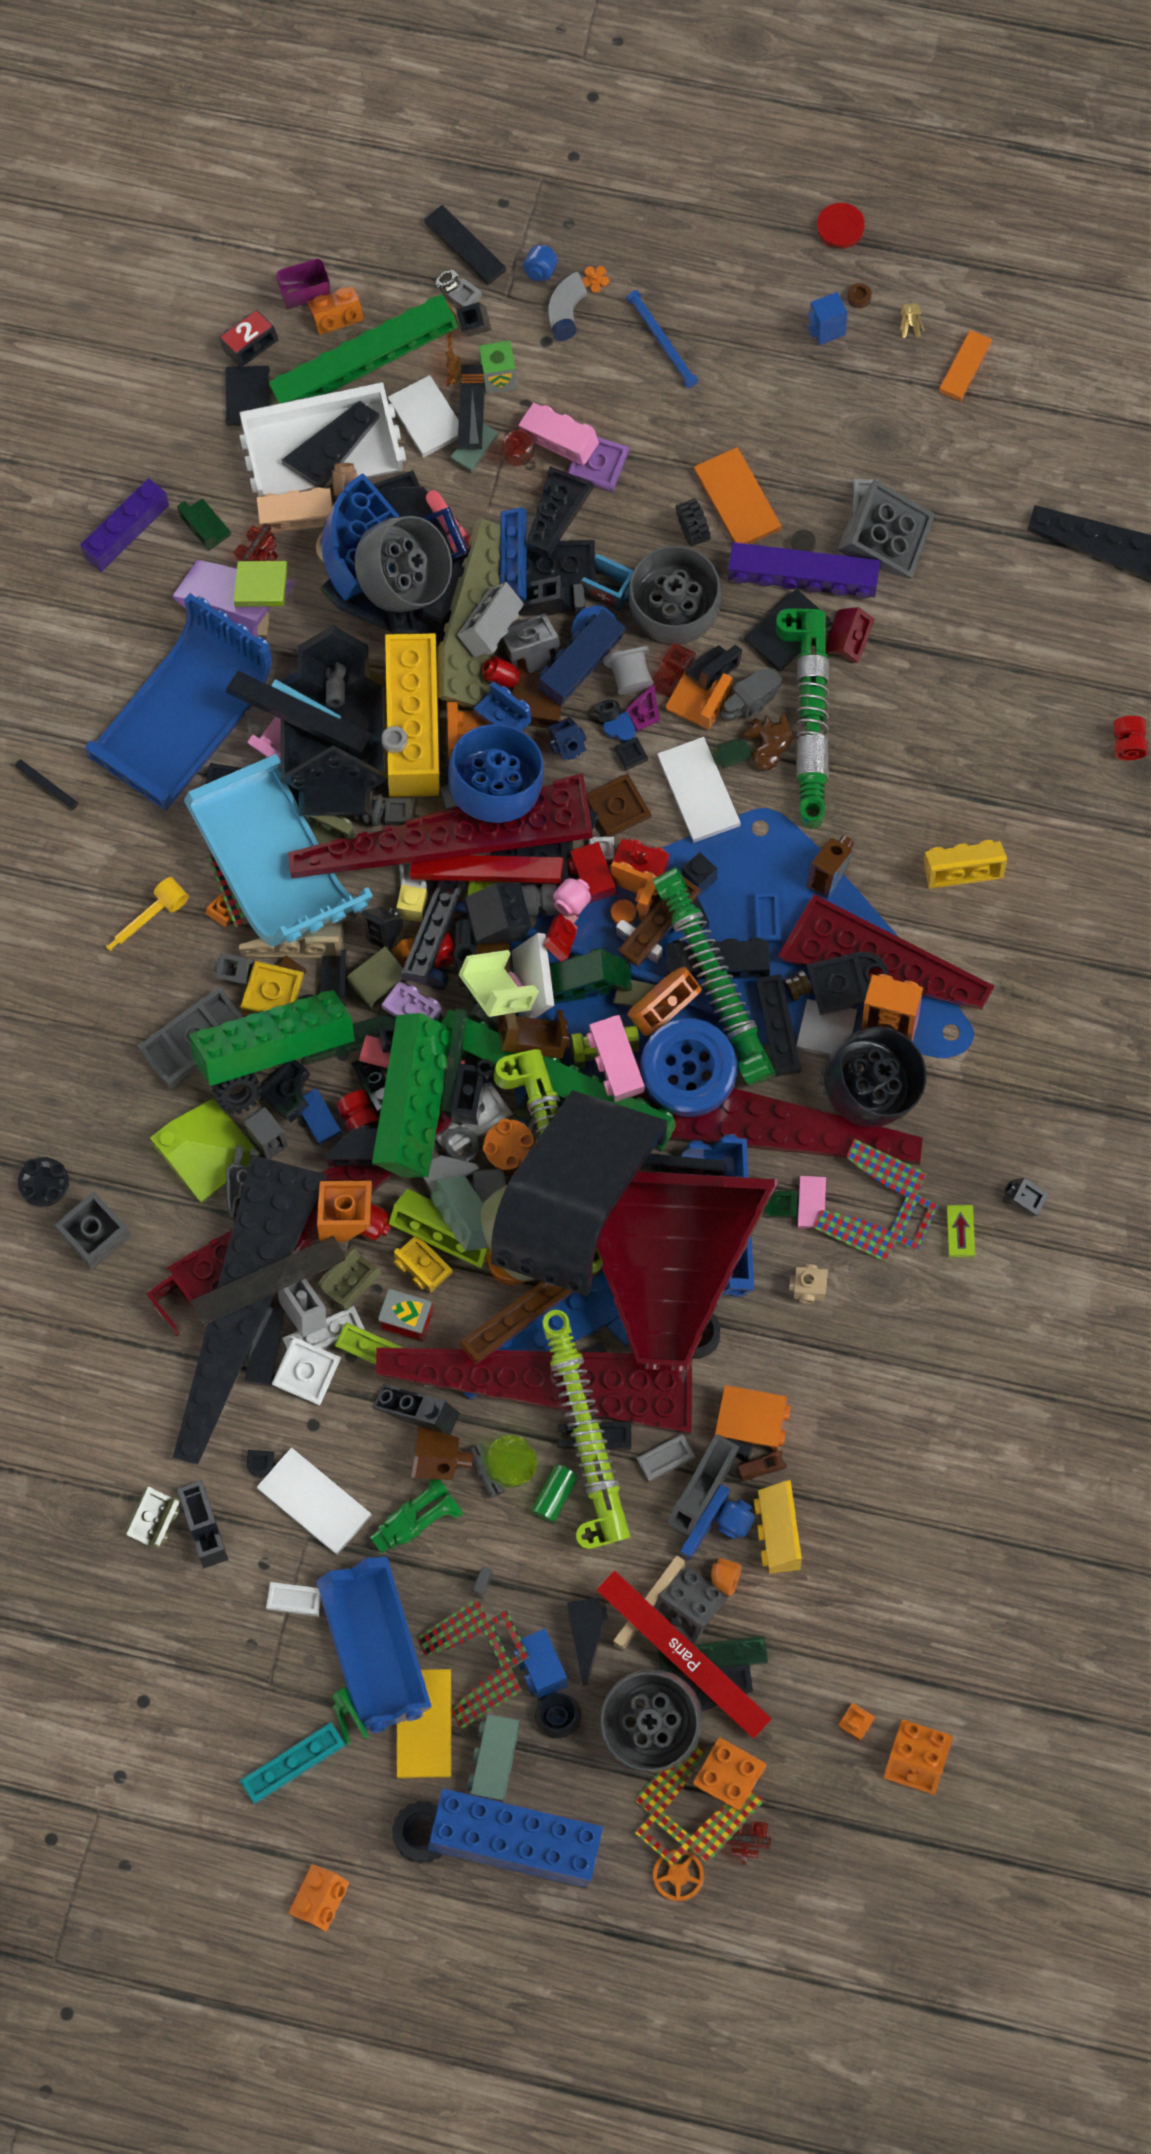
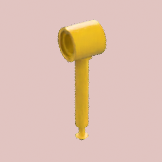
M168 877L157 885L153 894L158 900L114 937L115 940L112 943L106 944V948L109 951H113L112 948L118 943L122 944L164 907L172 913L179 910L188 901L189 895L173 877Z

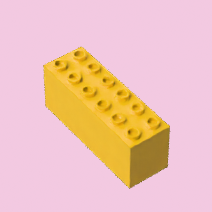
M385 634L387 728L398 726L407 734V745L404 750L398 753L388 752L389 797L439 796L436 634Z

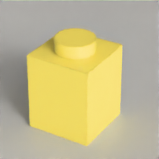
M401 885L396 908L403 920L422 923L428 896L427 889Z

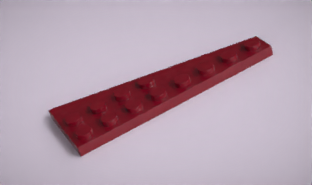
M815 894L812 896L778 955V959L783 962L807 967L809 964L856 952H870L884 961L889 976L893 980L900 982L913 981L920 987H923L922 996L983 1010L995 987L977 976ZM874 968L869 971L868 976L871 979L872 974L878 976L883 973L881 970Z

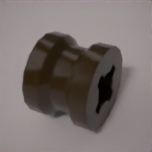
M802 970L797 972L793 978L787 977L783 979L786 991L794 1002L800 1000V997L804 994L810 995L813 993L811 983Z

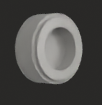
M398 726L388 727L382 734V745L388 752H401L407 745V734Z

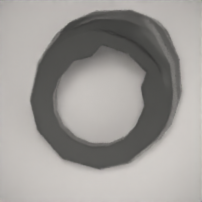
M456 1127L451 1130L446 1136L445 1141L447 1155L450 1158L472 1162L479 1151V1141L474 1132L467 1127ZM457 1133H464L470 1137L471 1148L469 1149V1154L465 1156H458L457 1152L452 1148L451 1140Z

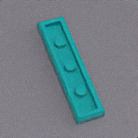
M332 1722L244 1777L240 1782L255 1805L346 1747V1744Z

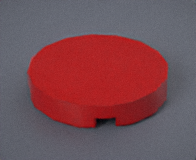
M848 203L828 205L821 211L817 219V232L820 239L826 245L839 247V249L854 246L861 240L865 230V219L861 211Z

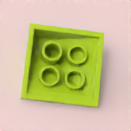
M214 1098L169 1122L150 1137L155 1150L200 1203L204 1202L226 1184L225 1172L229 1166L234 1164L236 1145L242 1146L243 1155L240 1165L249 1166L250 1152L252 1147L255 1148L226 1112L219 1107Z

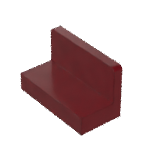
M860 607L839 609L826 641V654L840 653L851 663H859L875 619Z

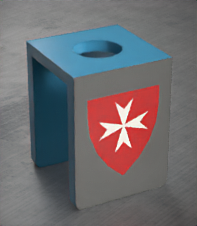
M596 554L595 570L623 583V586L619 593L583 577L581 584L584 587V595L621 611L628 599L629 583L634 571Z

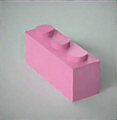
M533 403L518 425L524 439L531 441V436L535 444L582 466L585 465L599 444L593 427L588 424H579L566 414L560 415L547 405L540 406Z
M617 1015L590 1024V1033L586 1035L591 1049L596 1048L598 1053L595 1061L599 1072L604 1071L607 1080L603 1081L607 1095H612L614 1101L617 1102L644 1093V1083L620 1016Z

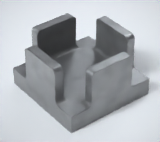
M546 613L510 624L508 633L501 638L509 662L518 669L517 660L525 658L529 673L544 669L546 666H552L549 653L551 648L555 655L560 651L558 635Z

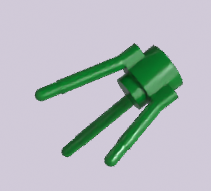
M345 1687L332 1696L335 1702L332 1708L337 1715L345 1744L349 1745L350 1739L342 1712L344 1715H351L365 1739L369 1735L353 1708L348 1689Z

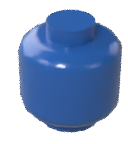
M547 245L534 246L530 249L524 260L523 269L532 280L546 281L551 278L558 264V257L554 250Z
M738 1499L736 1503L734 1501H727L716 1518V1522L719 1525L718 1530L735 1540L737 1537H745L756 1519L755 1515L750 1512L752 1506L741 1499Z

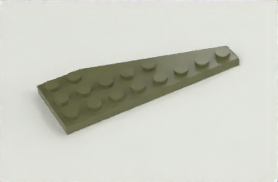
M483 518L475 521L469 541L470 552L462 565L465 568L463 576L458 579L450 606L452 611L451 617L443 630L446 633L444 641L440 642L438 647L437 698L449 702H457L459 705L472 709L490 693V684L492 682L483 677L482 666L484 662L493 656L499 658V642L497 643V649L493 653L474 657L457 636L488 589L500 584V524Z

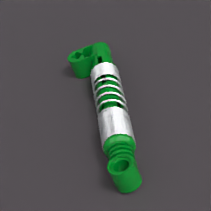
M784 609L777 615L775 629L777 636L784 641H801V654H799L797 660V682L799 683L797 687L800 689V695L797 697L800 701V708L797 709V712L800 713L801 720H798L797 724L805 726V731L796 734L799 737L796 740L797 782L800 784L799 819L804 827L816 829L824 821V787L829 777V740L824 735L829 730L828 725L824 723L829 718L828 713L825 711L829 706V702L825 699L829 694V690L825 687L829 682V657L826 654V613L819 609ZM796 621H801V630H796ZM786 623H790L791 627H786ZM811 646H815V655H811ZM820 724L826 726V731L822 734L820 733ZM812 809L817 811L818 815L811 817L807 815L806 811Z

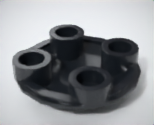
M49 1157L27 1160L18 1177V1189L22 1197L29 1204L38 1207H48L58 1203L66 1195L69 1187V1175L64 1165Z

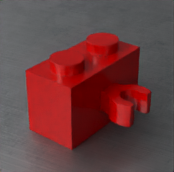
M622 838L613 861L628 863L634 870L642 873L643 871H648L657 877L667 872L670 864V854L663 848L657 846L651 848L643 845L636 839L626 840Z

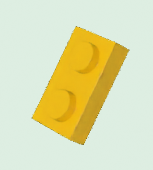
M415 1236L400 1250L396 1248L393 1251L396 1266L404 1273L408 1271L413 1276L412 1281L420 1290L426 1289L430 1294L453 1273V1270L423 1240Z

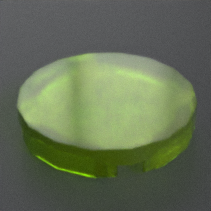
M504 1435L495 1440L487 1449L485 1456L486 1470L499 1485L508 1488L520 1487L526 1484L536 1473L537 1456L534 1449L530 1448L525 1439L515 1435Z

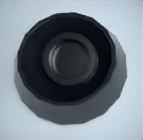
M552 1693L545 1696L539 1702L535 1710V1721L543 1734L551 1738H564L577 1730L581 1722L582 1711L579 1703L572 1696L566 1693Z

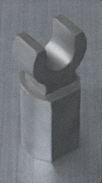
M337 662L335 664V671L330 668L326 669V677L328 678L326 681V703L333 708H338L345 704V682L343 677L345 676L346 668Z

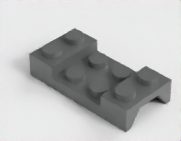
M219 986L138 1045V1048L166 1086L172 1090L191 1076L190 1072L197 1067L193 1060L189 1034L244 1017L231 1003L222 987Z

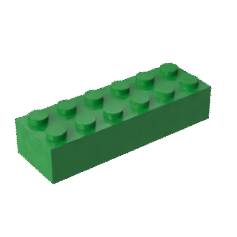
M334 990L321 992L312 997L298 999L286 1005L276 1006L270 1010L250 1014L244 1018L227 1021L221 1025L201 1029L198 1032L189 1034L193 1060L209 1086L355 1041L352 1017Z
M422 1013L401 1014L396 1017L372 1160L373 1164L403 1178L429 1177L453 1029Z

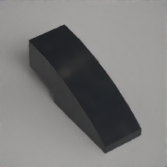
M201 1480L178 1488V1494L203 1569L229 1560L203 1481Z

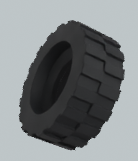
M429 1801L410 1803L406 1808L401 1809L399 1815L394 1819V1826H392L393 1841L400 1854L409 1861L423 1864V1862L430 1863L442 1857L440 1853L428 1851V1845L420 1846L413 1843L409 1837L410 1826L416 1820L427 1819L434 1823L437 1804L434 1805Z

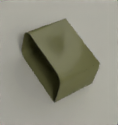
M388 946L381 949L346 978L347 985L371 1011L386 1000L399 981L403 984L409 982L402 979L403 967Z

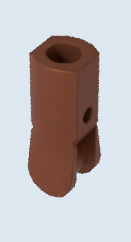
M776 1451L760 1458L737 1464L742 1482L786 1469L788 1466L783 1462V1451ZM772 1460L773 1467L766 1468L765 1461Z

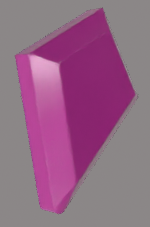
M651 685L626 709L637 732L660 721L654 685Z

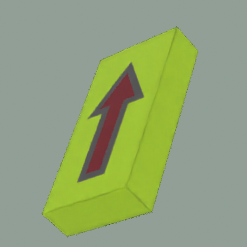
M947 1205L949 1258L975 1257L973 1205Z

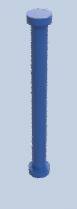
M638 290L630 292L626 297L627 301L634 305L685 380V386L691 388L699 381L698 377L690 372L640 298V292Z

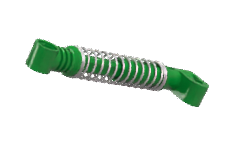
M675 867L653 878L659 895L663 901H668L666 906L671 907L669 912H673L671 923L675 932L683 930L685 937L679 941L687 939L689 946L685 947L684 950L691 948L694 953L688 959L696 957L698 964L692 968L700 966L702 973L698 974L697 977L704 975L706 978L701 986L705 985L708 991L705 995H710L712 999L710 1004L714 1003L717 1009L714 1013H719L721 1017L718 1022L723 1021L725 1025L723 1031L728 1032L727 1037L739 1054L741 1061L738 1062V1066L748 1085L754 1086L774 1077L776 1073L757 1036V1025H755L754 1020L749 1019L750 1011H745L744 1009L746 1002H741L739 999L742 994L736 992L737 984H732L731 982L733 975H728L727 970L729 967L719 966L724 961V957H715L720 948H711L715 943V939H706L710 935L711 930H702L707 921H700L703 917L701 910L695 907L694 904L691 905L693 901L688 899L690 897L689 893H685L687 886L680 871Z

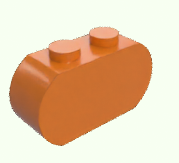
M681 967L659 982L628 1011L627 1015L643 1036L650 1035L672 1019L700 993L702 988L688 969Z

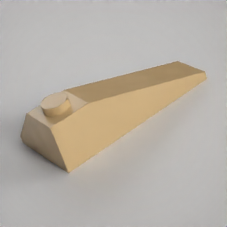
M330 921L314 933L308 931L301 934L302 937L292 943L286 941L277 946H270L261 938L240 944L239 951L241 957L283 959L286 955L291 959H322V955L341 956L344 941L342 922L332 923Z

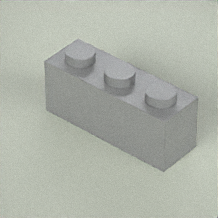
M507 582L491 587L457 636L474 657L483 654L489 655L497 649L499 640L508 633L510 624L519 617L518 613L524 604Z

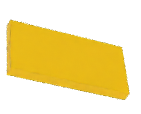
M451 1669L421 1670L432 1707L422 1713L423 1717L420 1719L397 1723V1779L451 1778Z

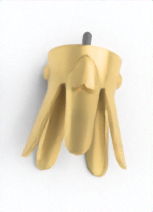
M909 302L901 307L903 317L899 331L902 330V338H905L910 322V326H913L915 337L919 338V322L922 330L925 331L920 318V306Z

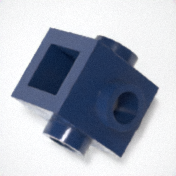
M571 717L548 726L552 738L549 744L555 755L559 754L563 760H572L586 751L584 744L587 741L586 735L582 727L578 728V725Z

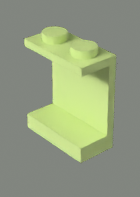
M509 950L466 956L459 972L460 978L488 1017L529 1011L539 992L534 985L518 987L504 969L511 954Z

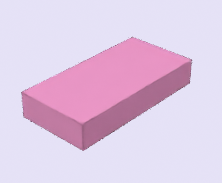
M800 1176L798 1228L814 1229L813 1227L821 1210H825L826 1177Z

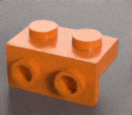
M353 286L340 288L336 292L319 295L307 301L320 335L364 320L360 300Z
M311 1864L288 1914L323 1931H327L342 1898L346 1894L349 1881L332 1871Z

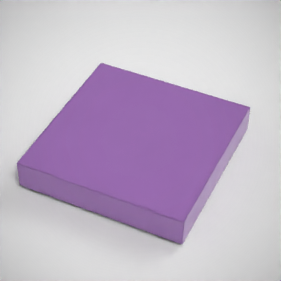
M597 437L599 444L585 465L582 466L572 461L568 473L593 482V487L613 493L630 450L627 446Z

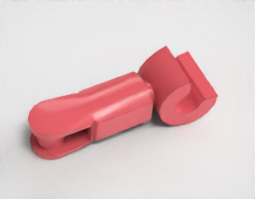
M435 490L429 491L426 495V500L445 532L450 533L446 537L455 556H458L470 548L469 541L471 536L462 526L459 527V523L441 495Z

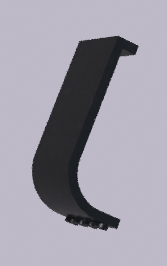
M572 1090L520 1164L504 1191L493 1226L491 1264L588 1296L592 1290L593 1260L602 1229L612 1210L655 1145L663 1146L667 1139V1120Z

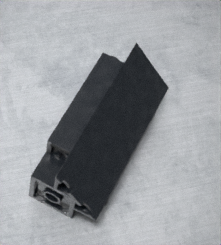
M331 625L298 645V671L280 682L340 715L341 720L371 733L372 738L361 757L281 719V781L299 790V816L371 815L370 790L388 780V751L382 745V734L387 729L386 679L369 670V650L367 644ZM338 662L346 668L345 676L343 677L345 682V704L338 708H333L326 703V681L328 680L326 669L330 668L335 671V664Z

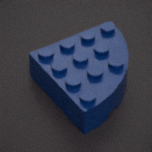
M364 473L350 481L339 495L324 523L322 533V555L326 571L335 589L344 601L363 592L355 570V553L361 537L370 527L386 519L400 517ZM391 547V552L395 555V548ZM389 564L388 568L389 571L392 573L393 567L391 564Z

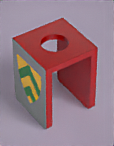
M389 1289L378 1318L382 1322L381 1329L424 1342L434 1313L433 1303Z

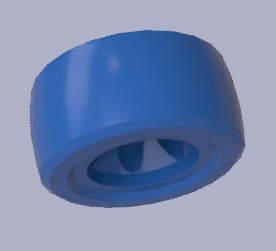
M491 724L474 728L459 739L450 757L448 787L451 797L456 805L466 814L482 821L500 823L522 817L537 802L543 785L544 763L539 747L527 734L513 727ZM515 777L516 781H511L509 778ZM483 778L485 779V781L478 782L476 779ZM494 785H500L502 789H495Z
M679 1019L660 1027L649 1038L640 1060V1075L649 1098L659 1108L665 1109L672 1115L679 1117H698L716 1110L728 1099L737 1079L738 1061L732 1044L720 1029L698 1019ZM684 1045L691 1046L692 1051L689 1054L682 1053L681 1048ZM703 1052L708 1053L710 1056L706 1062H702L699 1059V1055ZM670 1056L676 1058V1063L673 1066L666 1064V1059ZM688 1064L689 1067L691 1065L695 1067L694 1074L690 1076L684 1074V1066ZM705 1071H709L712 1074L711 1079L708 1081H704L701 1077ZM672 1075L677 1076L679 1079L675 1085L668 1082V1078ZM694 1083L696 1085V1090H686L687 1084Z

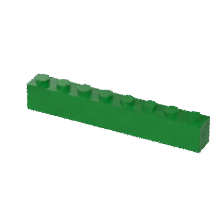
M443 294L428 298L425 303L407 309L398 317L387 319L382 325L374 329L365 330L360 336L352 340L342 342L337 348L322 352L317 358L299 364L294 370L286 374L277 375L269 384L279 404L329 394L459 327Z

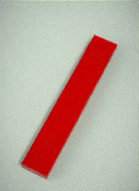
M465 855L412 862L410 878L413 880L561 884L564 862L563 858Z

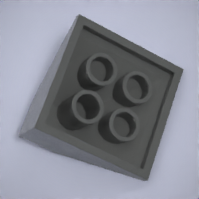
M873 480L845 528L837 551L850 557L880 560L879 569L911 579L935 514L879 481Z

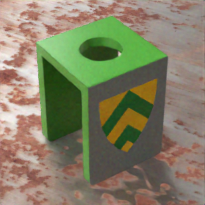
M503 341L479 345L486 394L517 389L511 342Z

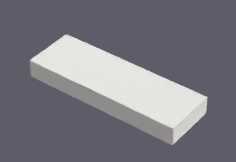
M352 1306L348 1311L343 1310L326 1318V1327L304 1337L297 1331L282 1339L287 1349L294 1336L324 1350L336 1344L345 1322L363 1330L365 1329L355 1307Z

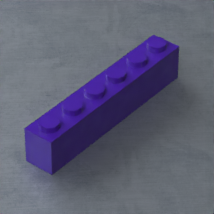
M733 542L728 580L741 584L747 582L758 583L765 587L777 585L790 590L801 588L814 593L826 591L838 596L850 594L863 599L875 598L880 560Z

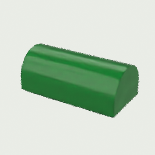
M556 1464L534 1503L531 1513L555 1524L579 1479L578 1475L568 1468Z

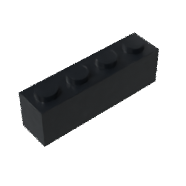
M729 938L724 939L723 942H715L711 946V948H720L715 957H724V961L719 966H728L727 973L728 975H733L732 979L770 976L769 940L751 938L748 941H738L737 939ZM675 940L672 943H667V975L681 967H686L695 980H706L704 975L697 977L698 974L702 973L700 966L692 968L698 964L696 957L688 959L689 956L694 954L691 948L684 950L685 947L689 946V943L684 940Z

